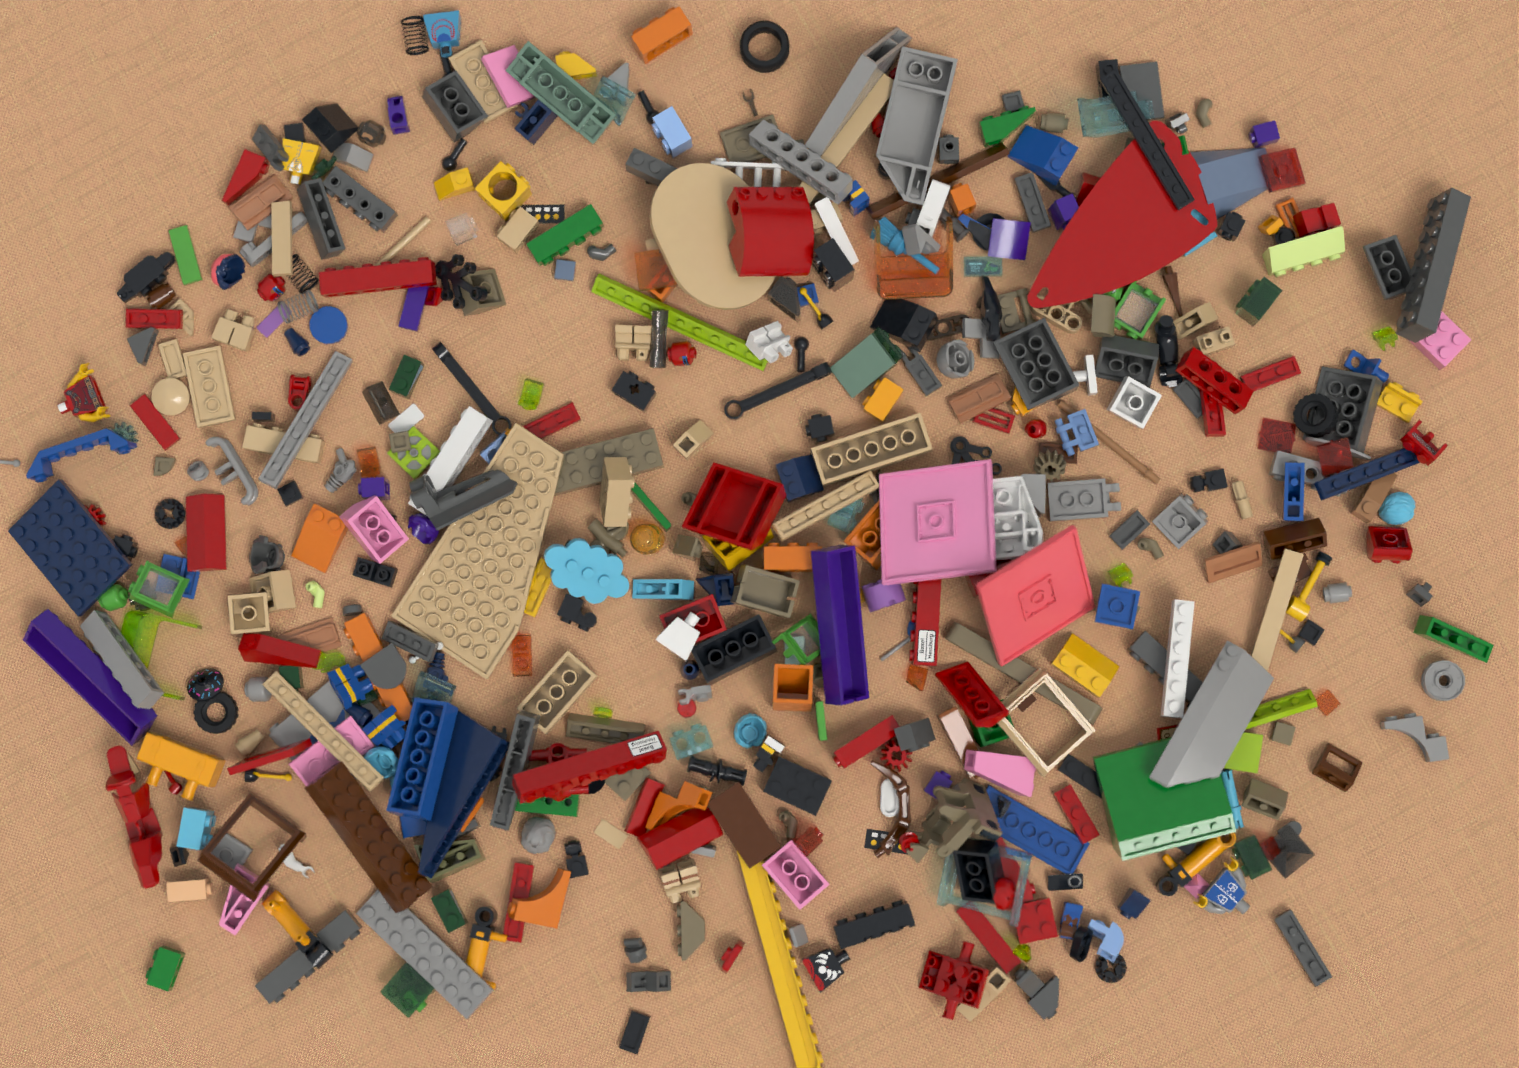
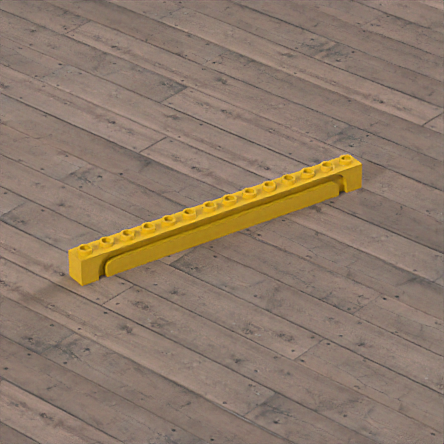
M737 851L796 1067L821 1068L820 1063H824L821 1051L817 1052L815 1044L819 1043L816 1032H811L810 1025H813L811 1014H806L805 1006H808L805 994L801 995L799 989L803 985L800 975L796 976L794 969L798 967L795 956H790L789 950L792 949L790 938H785L784 931L787 930L785 920H780L778 913L782 909L779 900L775 901L773 893L777 892L774 881L770 882L769 873L762 866L765 863L764 859L749 869Z

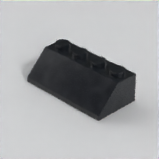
M759 614L694 646L691 650L708 685H712L778 651Z

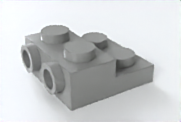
M1182 493L1152 521L1178 549L1208 522L1206 519L1208 515L1201 508L1197 510L1192 505L1194 503L1193 499L1187 494L1184 496Z

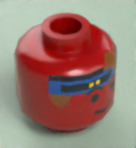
M270 273L258 282L257 292L263 300L273 302L285 293L286 288L284 285L286 282L282 276L274 277Z
M689 341L673 342L671 347H668V360L674 366L691 365L694 358L697 357L696 347H693Z

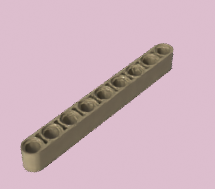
M957 622L953 623L945 637L952 644L1019 683H1023L1037 670L1019 658H1015L1001 667L997 663L992 643ZM1051 678L1085 719L1094 725L1103 708ZM1045 683L1035 690L1036 693L1067 710Z

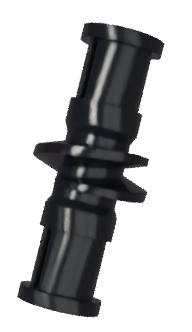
M691 755L687 767V772L689 773L693 771L710 776V782L716 777L718 784L720 779L724 781L739 782L743 786L747 775V769L740 770L732 768V766H724L720 758L716 763H712L708 760L704 761L694 758Z

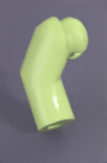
M315 581L307 582L305 588L314 596L313 607L322 608L325 595L324 589Z

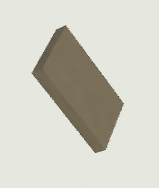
M774 115L720 132L729 162L751 163L766 158L765 155L750 146L749 134L763 119L768 123H773L778 129Z

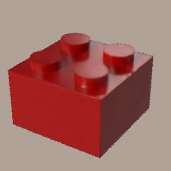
M1049 897L1016 904L1011 908L1019 944L1058 937Z

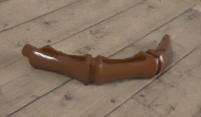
M871 760L870 764L891 781L899 801L897 821H895L890 833L879 843L881 847L873 852L879 858L885 853L887 856L890 855L900 836L909 828L911 823L910 786L907 785V780L899 773Z

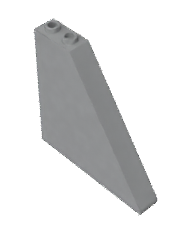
M896 27L861 54L806 142L805 146L811 152H815L820 156L824 154L881 76L888 72L899 57L902 46L906 47L912 37Z

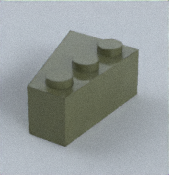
M475 839L454 841L432 879L427 877L428 881L431 883L437 882L486 860L479 842ZM414 845L418 857L421 859L423 845Z

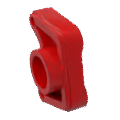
M738 940L733 948L728 946L721 960L724 961V964L720 968L723 973H728L745 945L741 940Z

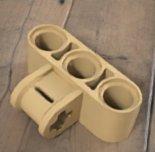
M1042 295L1037 296L1041 300L1045 298ZM1074 302L1044 307L1042 310L1030 306L1033 314L1042 319L1045 318L1047 322L1066 333L1075 334L1082 326L1081 318L1070 311ZM1055 310L1060 312L1061 318L1054 319L1051 316V312ZM1075 320L1077 322V328H1070L1068 326V321Z

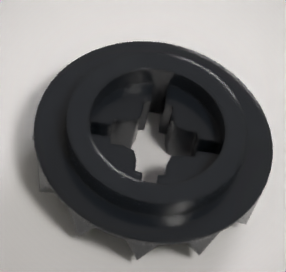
M175 499L163 500L158 503L154 510V518L158 525L165 529L177 528L185 519V509ZM164 509H174L172 514L174 515L173 517L175 519L170 517L165 518L167 514Z
M1118 954L1114 963L1109 961L1111 964L1118 963L1114 968L1115 975L1111 971H1105L1108 968L1107 959L1099 956L1095 964V970L1101 980L1107 983H1115L1125 976L1127 966L1125 959L1120 954Z

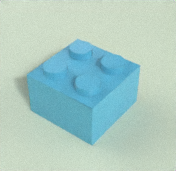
M195 807L183 808L177 847L203 850L213 838L211 828L216 823L215 811Z

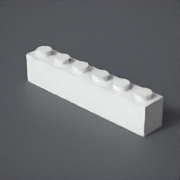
M470 406L462 412L458 425L452 428L451 436L442 444L439 455L431 461L430 469L427 474H424L430 477L436 492L451 487L493 422V420ZM410 496L408 504L427 516L422 507L416 508Z
M1177 599L1172 601L1161 716L1183 718L1195 601Z

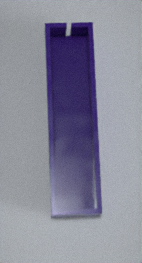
M836 545L812 550L811 559L825 704L842 706L854 701L868 699L869 688L855 545Z
M47 609L30 622L23 641L131 746L149 732L158 716L152 707L151 709L135 707L131 702L130 696L122 690L120 682L113 677V672L100 660L96 653H93L87 647L84 641L80 640L69 627L65 626L56 614Z

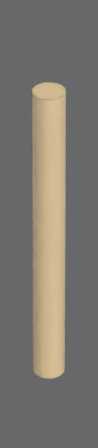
M426 216L374 266L380 265L381 262H389L431 223L430 219Z

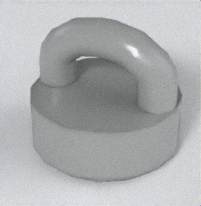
M196 461L188 467L187 474L193 480L201 481L208 476L209 470L202 461Z

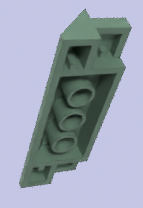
M527 41L505 71L575 131L583 135L592 144H595L610 126L616 114L532 43Z

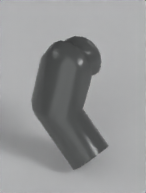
M609 244L604 249L596 248L593 245L587 249L590 258L604 261L617 251L612 244Z

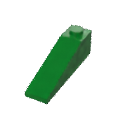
M1420 615L1413 632L1423 638L1485 663L1488 662L1494 646L1431 616Z

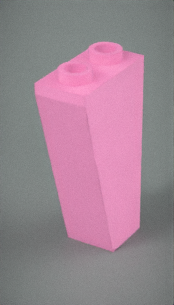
M966 750L964 770L1016 795L1032 797L1036 768L1027 757Z

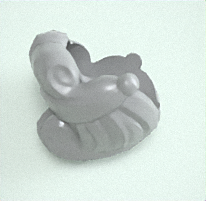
M533 817L527 820L522 829L521 844L523 848L532 854L549 851L556 835L552 821L541 817Z

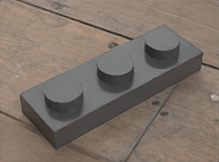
M1033 172L1016 177L1014 181L1027 219L1031 222L1032 233L1051 227Z
M388 621L382 636L383 640L393 643L395 646L427 662L433 661L439 646L438 643L393 621Z

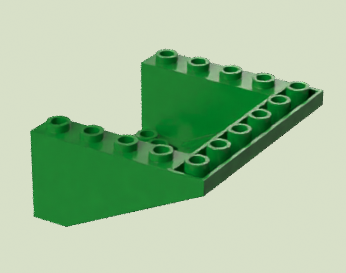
M1172 737L1093 757L1113 848L1122 861L1236 832L1232 810L1221 774L1218 778L1201 779L1199 782L1181 783L1168 788L1149 778Z

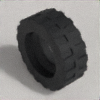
M1319 393L1306 395L1294 407V422L1297 428L1309 437H1324V435L1331 433L1330 431L1336 427L1337 417L1339 416L1337 407L1325 395L1323 396ZM1318 406L1324 410L1325 418L1319 424H1310L1307 420V412L1312 407Z
M219 692L218 695L210 700L198 701L195 703V710H193L197 725L203 731L213 734L224 733L230 730L237 722L236 719L239 715L236 701L232 699V696L224 692ZM213 703L222 704L226 711L225 717L219 722H213L207 716V709Z

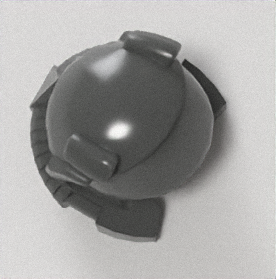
M259 535V538L253 541L249 553L252 571L256 574L281 571L280 567L285 560L282 545L268 542L267 536Z

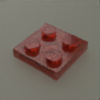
M1296 148L1259 156L1269 193L1306 184Z

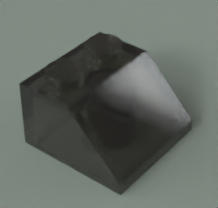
M781 276L769 291L768 301L798 323L801 314L796 283L789 277L785 279Z

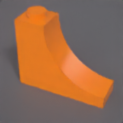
M558 868L552 882L541 893L529 898H513L508 906V917L517 921L557 929L571 871Z

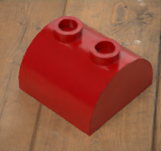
M1368 526L1366 549L1369 560L1375 563H1381L1382 560H1390L1395 564H1399L1402 561H1410L1413 549L1407 528Z

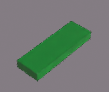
M635 483L634 488H631V492L663 530L667 532L671 528V523Z

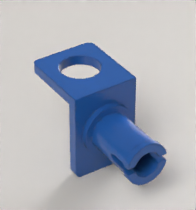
M1355 350L1350 351L1344 363V366L1350 371L1377 376L1383 383L1389 377V373L1379 368L1381 359H1367ZM1353 357L1359 359V366L1356 368L1351 364Z

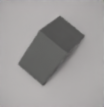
M153 327L127 338L137 362L145 367L159 333Z

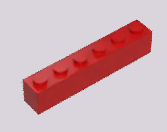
M428 257L418 258V261L410 262L409 259L399 260V263L392 264V262H381L378 266L363 264L360 268L344 266L343 270L326 268L325 272H319L320 293L325 298L437 285L435 262L431 259L429 260Z

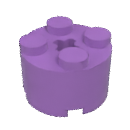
M882 579L875 583L862 586L870 612L906 600L901 584L884 586Z

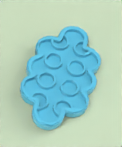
M574 538L566 546L553 544L545 550L544 560L547 566L552 569L550 579L557 588H567L573 597L584 596L589 603L598 604L604 601L607 596L620 598L629 590V581L622 574L623 563L620 557L612 553L607 554L600 545L589 546L586 540Z

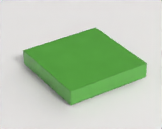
M823 701L815 703L818 737L820 741L827 740L824 705Z

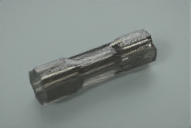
M666 309L652 310V340L649 367L652 368L666 367V338L669 310Z

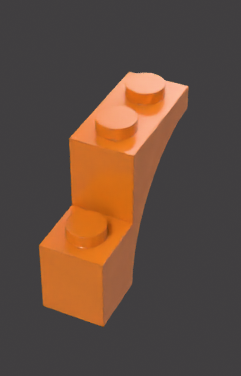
M684 781L680 789L678 798L660 792L655 800V805L648 817L645 828L652 830L670 821L675 815L687 809L698 808L706 810L713 792Z

